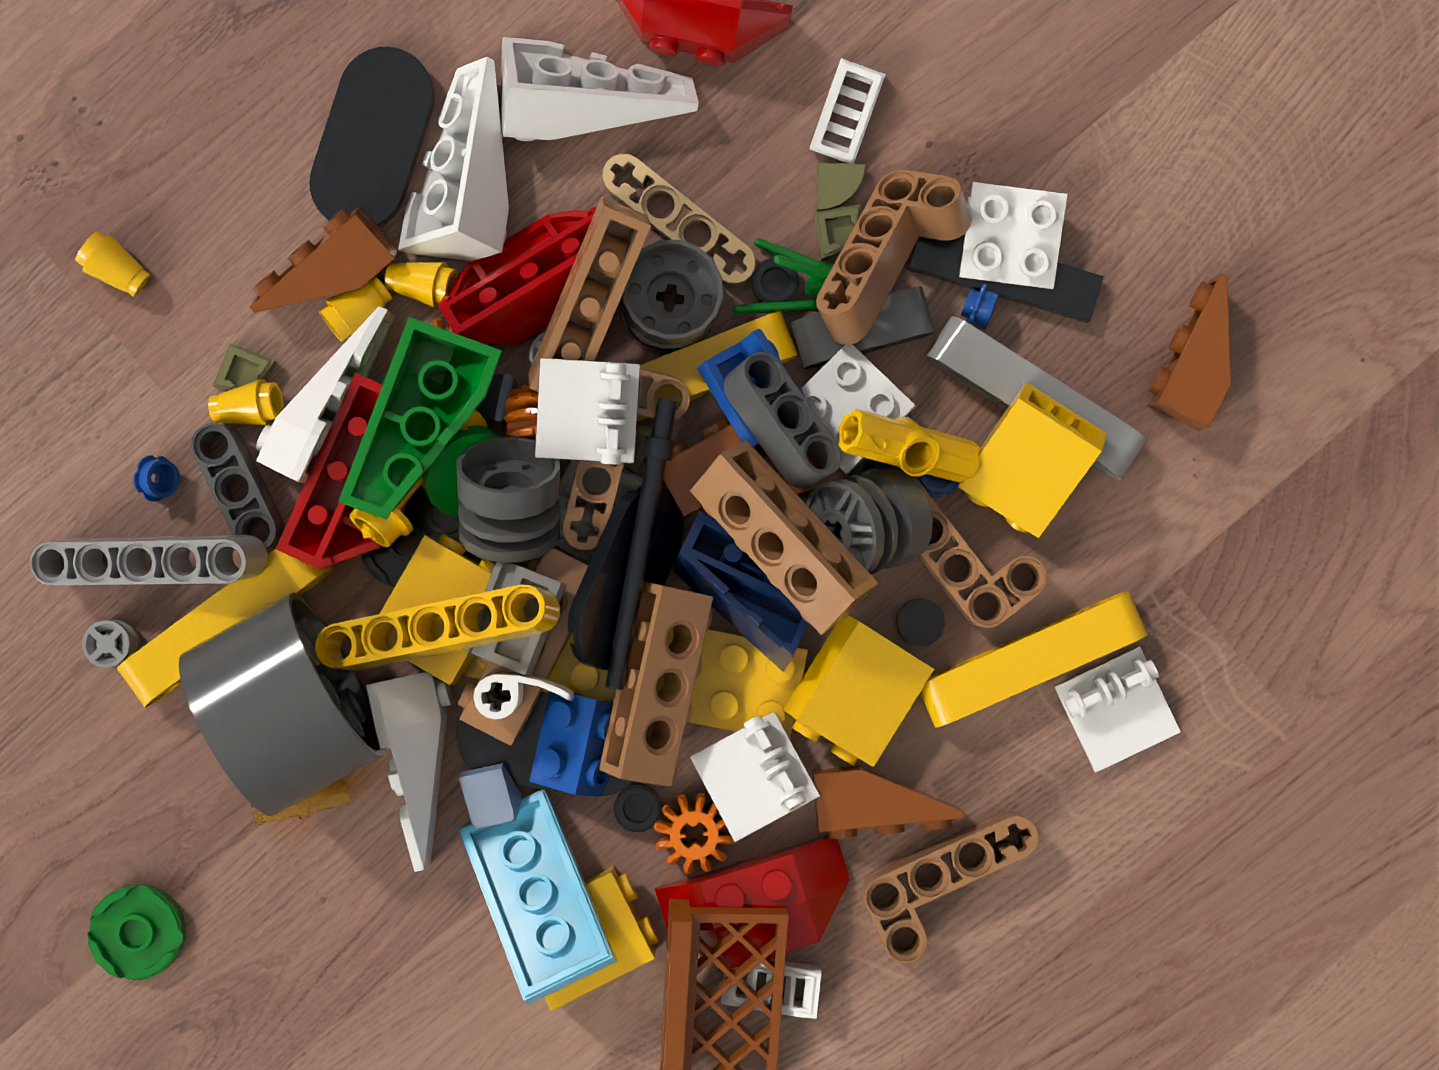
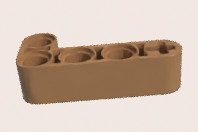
M896 170L889 172L878 182L816 299L819 313L831 338L841 345L854 344L865 338L869 333L919 236L937 240H953L961 237L968 231L972 219L960 183L955 178L911 170Z
M640 368L637 414L654 418L656 405L653 401L655 391L662 385L672 384L681 393V401L676 407L674 420L680 418L687 411L690 404V394L687 387L680 379L674 376ZM578 461L563 522V534L566 541L572 547L579 550H590L597 547L612 512L624 462H621V464H603L601 461ZM601 467L609 473L611 481L605 490L593 492L584 485L582 478L589 468ZM577 496L591 503H606L604 509L594 505L592 525L599 528L597 531L589 530L587 537L578 536V527L571 525L572 521H581L585 509V502H575Z
M921 485L929 499L933 521L936 522L939 528V535L934 543L927 545L925 552L918 559L971 625L982 628L998 626L1044 590L1048 580L1047 571L1043 563L1031 556L1013 557L989 573ZM952 555L962 557L968 569L964 579L957 583L948 579L944 573L945 562ZM1019 564L1027 565L1033 572V583L1025 591L1018 590L1011 581L1012 571ZM984 592L990 594L996 601V611L987 620H982L976 616L973 609L976 597Z
M1002 812L867 875L861 886L862 899L889 956L898 963L904 964L913 963L920 959L926 951L928 941L915 908L1031 855L1038 846L1039 840L1038 831L1033 822L1018 812ZM1011 824H1014L1020 830L1024 829L1018 835L1020 843L1017 845H1013L1008 840L994 844L1000 851L997 855L994 854L992 846L984 838L987 834H990V837L996 842L1006 838L1009 835L1007 827ZM969 843H978L982 848V857L979 862L973 866H963L960 864L958 857L962 847ZM925 863H934L939 868V877L936 882L928 886L916 883L915 873L918 867ZM881 883H890L896 887V897L894 900L884 906L873 903L871 900L873 889ZM902 927H910L916 932L914 943L905 949L894 947L891 944L894 932Z

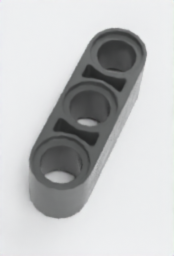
M912 287L889 293L869 333L865 338L853 345L862 354H867L934 334L935 330L923 287ZM820 313L809 315L790 323L803 369L825 365L844 346L831 338Z
M766 352L751 354L726 375L724 392L729 402L790 485L798 489H807L833 474L840 467L842 457L837 442L784 367L773 355ZM749 375L756 380L758 387L751 382ZM778 415L784 419L787 427L780 422ZM807 455L813 460L815 467L809 463Z
M214 423L203 425L196 430L192 437V452L232 535L251 536L250 531L253 523L263 518L270 528L269 537L263 544L266 547L267 553L272 552L277 547L285 529V523L244 439L239 432L232 428ZM224 434L227 438L228 449L221 458L214 459L209 450L210 442L215 436ZM243 476L248 481L249 491L243 500L236 502L231 497L230 485L237 477Z

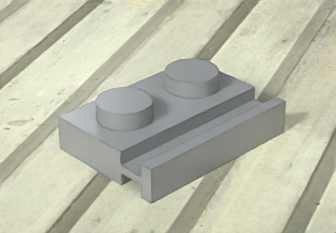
M496 562L485 592L516 585H531L551 592L560 604L567 584L511 562ZM536 597L530 598L524 606V616L528 622L532 621L539 612V602ZM488 607L483 608L477 617V624L481 631H484L490 625L492 614ZM549 631L462 650L522 675L532 676Z

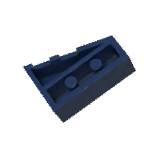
M699 512L679 552L673 572L696 593L713 596L711 607L784 672L795 654L808 622L804 620L800 611L781 590L771 584L767 575L749 555L736 545L734 539L718 521Z

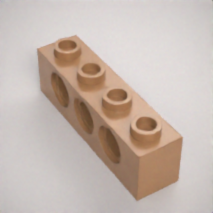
M601 196L528 373L530 389L539 392L540 358L595 361L650 230L651 223L647 215Z
M747 440L721 453L690 490L702 504L704 510L718 521L734 539L736 545L743 552L747 553L767 575L771 584L781 590L800 611L804 620L813 625L821 635L844 620L879 584Z
M555 547L541 557L531 559L527 566V569L567 584L562 596L563 602L560 607V617L557 624L549 630L532 676L547 680L572 632L568 631V615L588 567V564ZM481 658L480 662L487 666L478 682L471 679L465 687L458 702L459 706L465 708L459 720L512 746L517 742L544 688L523 683V700L515 712L497 720L487 718L475 706L473 697L478 683L492 674L518 672ZM494 689L487 692L488 701H496L495 708L501 709L502 703L510 700L499 697Z
M644 581L624 690H616L599 770L623 780L672 786L674 773L678 770L681 761L680 745L684 727L689 722L691 716L690 700L693 686L702 666L700 654L704 636L712 621L711 605L713 596ZM674 628V638L668 646L667 635ZM663 675L664 684L662 689L657 693L656 685L659 678ZM653 723V733L650 736V738L646 740L645 736L647 728L650 724Z

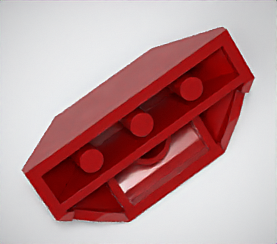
M615 0L642 43L649 44L650 50L668 56L676 55L677 51L694 54L697 61L713 66H721L723 61L735 63L789 29L793 5L767 0Z
M592 207L589 211L572 210L547 214L506 239L503 244L502 253L469 261L453 282L448 296H443L438 303V307L453 333L477 342L518 344L547 327L597 207Z
M357 373L354 374L277 544L276 550L318 569H323L384 547L370 538H363L362 532L350 519V514L354 508L338 502L383 386L382 384ZM407 501V502L403 505V507L400 509V511H401L402 513L404 512V509H405V507H406L408 501Z
M829 835L659 886L655 888L666 929H668L669 899H689L690 907L787 908L789 917L786 952L820 942L850 879L838 839H830ZM700 923V937L711 948L730 933L722 923ZM757 923L746 935L761 948L775 936L776 924ZM737 940L720 957L732 968H736L753 954ZM699 949L698 953L704 955V953ZM774 951L768 957L774 956Z

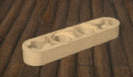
M618 154L606 162L602 176L606 190L621 204L647 215L651 227L667 240L685 241L684 232L690 224L696 222L705 224L711 231L709 243L700 247L705 253L709 255L713 252L719 238L722 237L727 241L721 246V250L732 258L736 257L738 253L744 256L742 265L746 271L743 274L734 271L731 275H728L724 272L726 262L715 253L713 260L722 276V283L727 286L738 287L746 284L752 278L755 271L753 251L734 234L636 157L630 154ZM629 166L633 168L632 177L642 188H644L646 180H650L653 183L643 191L639 203L631 200L637 196V191L629 184L623 183L620 187L615 186L616 176L613 171L616 168L625 171ZM659 193L670 196L675 204L673 212L668 217L662 219L653 217L647 209V203L650 198Z

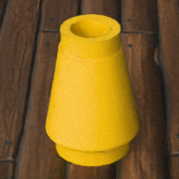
M99 231L94 232L80 248L75 258V261L83 266V273L125 293L127 292L133 297H136L142 291L151 277V274L145 271L111 234L104 236Z
M391 262L385 273V287L387 290L395 291L398 294L439 309L438 303L443 296H448L453 282L458 277V271L449 268L446 262Z
M374 277L360 289L340 293L325 300L327 306L322 308L319 314L333 334L343 342L353 335L378 306L384 308L392 300V297L383 283L377 277Z
M259 379L222 392L219 395L210 396L208 409L210 417L215 424L271 425L284 409V401L281 389L276 382L267 383L266 380Z

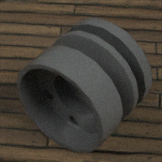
M659 240L642 248L619 301L620 319L628 335L642 348L658 354H670L702 341L711 331L723 299L722 276L714 260L699 246L683 240ZM665 294L674 295L673 300L677 305L674 306L673 312L664 311V303L661 301H663Z
M521 437L487 439L466 448L457 459L458 499L460 500L458 503L459 541L468 552L481 559L500 563L524 562L541 557L549 552L560 539V504L558 500L560 496L559 459L535 458L536 440Z
M892 465L820 483L810 492L805 503L870 574L914 561L925 552L932 536L933 517L927 495L913 476L906 474L901 468Z

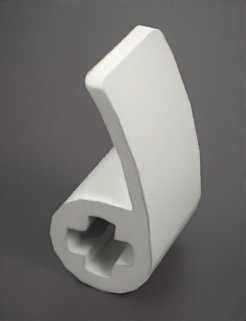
M501 672L489 675L481 680L475 688L473 697L475 706L482 715L497 720L509 716L519 708L524 694L523 683L539 686L569 701L574 699V692L561 684L541 677ZM496 682L503 684L502 691L509 690L511 694V699L502 703L501 709L495 708L496 701H488L487 692L496 688Z

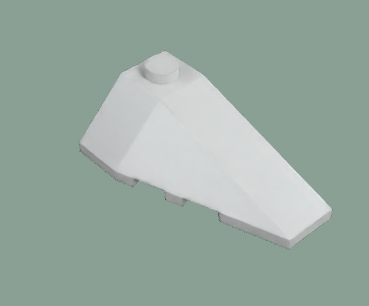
M503 37L500 117L503 137H513L520 141H533L535 139L555 140L695 112L698 109L699 102L692 77L641 64L632 65L628 70L619 68L607 62L606 55L592 52L589 60L564 53L565 45L551 41Z
M484 57L457 68L438 118L439 126L443 128L442 134L433 151H426L421 164L428 168L425 180L419 194L411 192L405 208L398 249L404 253L465 261H475L502 253L503 244L507 236L506 224L509 203L495 63L491 58Z
M378 306L275 418L273 425L267 424L264 427L256 444V450L260 451L257 462L305 484L354 374L357 373L368 378L395 318L391 312Z
M428 672L366 685L380 748L391 749L393 758H390V771L388 773L391 788L395 790L397 796L404 795L406 805L400 806V821L414 872L424 870L431 864L448 716L446 706L452 705L449 684Z

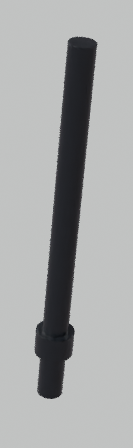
M658 398L651 436H646L642 455L647 456L605 683V687L616 690H624L666 460H672L675 443L670 438L677 401Z

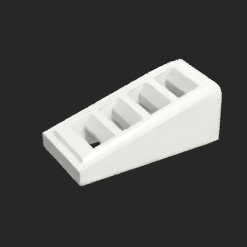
M841 58L809 149L840 161L854 164L886 74ZM848 76L870 84L868 94L842 85L844 77ZM838 94L863 102L862 111L860 112L836 103ZM832 112L858 121L856 129L854 130L829 121ZM827 130L852 139L849 148L823 139L825 131Z
M785 961L784 976H786L781 1014L816 1019L821 983L820 965ZM761 962L747 975V983L755 991L758 972L767 973L766 984L772 979V972ZM796 978L805 979L803 1001L794 1000ZM734 984L721 995V1004L739 1007L749 997L746 994H736L737 985ZM771 995L765 999V1001L769 1004ZM759 1006L753 1009L763 1011Z

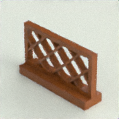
M669 899L659 1070H691L692 1061L706 1049L721 1062L712 1070H742L737 1063L754 1049L766 1059L765 1070H777L789 917L787 908L690 907L689 899ZM700 923H722L730 933L711 948L700 937ZM757 923L776 924L775 936L761 948L746 935ZM739 940L753 955L734 970L720 955ZM700 949L704 953V955L698 959V952ZM774 951V958L772 961L768 956ZM713 962L727 977L708 991L697 981V974ZM761 962L772 972V979L756 992L743 977ZM736 984L749 999L730 1013L717 999ZM697 993L701 999L695 1003ZM771 995L769 1004L765 1001V999ZM708 1006H711L724 1020L709 1033L705 1034L694 1024V1018ZM759 1006L769 1016V1022L753 1035L740 1020ZM733 1027L746 1042L728 1056L714 1042ZM693 1036L698 1040V1042L694 1045ZM766 1039H767V1047L762 1043V1042L765 1041Z

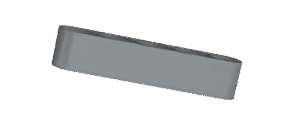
M951 316L926 355V358L933 365L1005 411L1024 383L1027 382L1107 432L1103 450L1092 466L1114 479L1122 481L1147 441V438L1132 426L958 317Z
M250 535L70 538L38 545L30 556V568L34 577L46 585L226 584L258 576L267 565L268 554L262 541ZM234 549L241 556L240 569L237 568L233 561ZM190 550L194 553L197 562L195 569L191 566L189 561ZM103 552L108 560L107 569L103 565L102 561ZM146 552H148L151 556V569L146 564ZM60 554L64 559V569L60 564Z

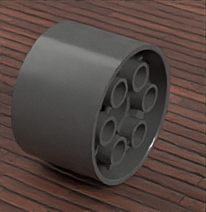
M294 592L188 649L179 657V673L183 690L207 744L240 793L258 811L267 816L277 815L385 754V748L381 749L369 697L358 675L354 670L330 668L318 659L315 651L316 639L327 625L315 609L302 596ZM341 647L340 652L345 659L347 656Z

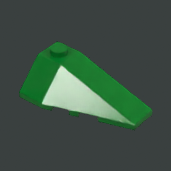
M408 317L338 502L387 520L486 398L503 353L502 350Z

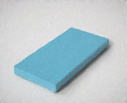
M541 789L522 799L518 817L513 822L481 829H475L471 823L459 829L520 993L528 1005L617 962L553 802L545 789Z

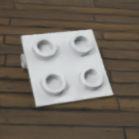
M973 182L971 197H968L967 200L972 222L970 228L965 233L959 277L1053 289L1068 194Z
M853 344L844 345L801 388L804 397L837 444H839L838 428L845 414H850L855 408L895 419L906 417L916 407ZM840 448L842 457L840 468L848 474L864 457L845 453Z
M540 358L535 458L601 461L603 464L634 463L640 364Z
M1140 646L1054 686L1095 773L1181 733L1156 681V678L1159 677L1158 671L1151 660H1146Z
M775 712L763 718L759 715L744 723L745 727L690 757L734 842L820 797Z

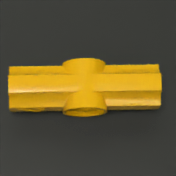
M855 408L850 414L844 415L838 428V446L845 453L898 466L910 476L919 477L928 474L963 483L968 478H974L980 466V447L975 442L921 427L909 417L893 419Z

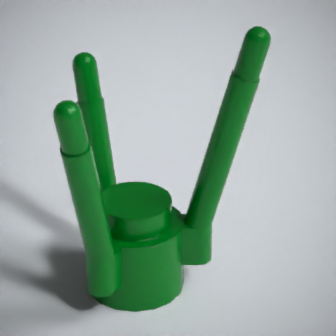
M761 238L755 239L754 245L776 255L774 257L776 264L808 275L805 293L813 295V300L735 305L732 309L735 314L797 311L819 312L816 299L834 264L815 260Z

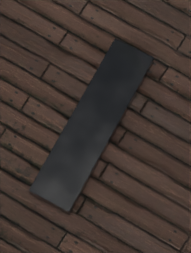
M965 235L953 240H937L919 236L915 244L908 270L980 291L983 284H987L986 289L999 294L1001 298L1084 323L1091 321L1104 276L1057 262L1053 289L959 277Z

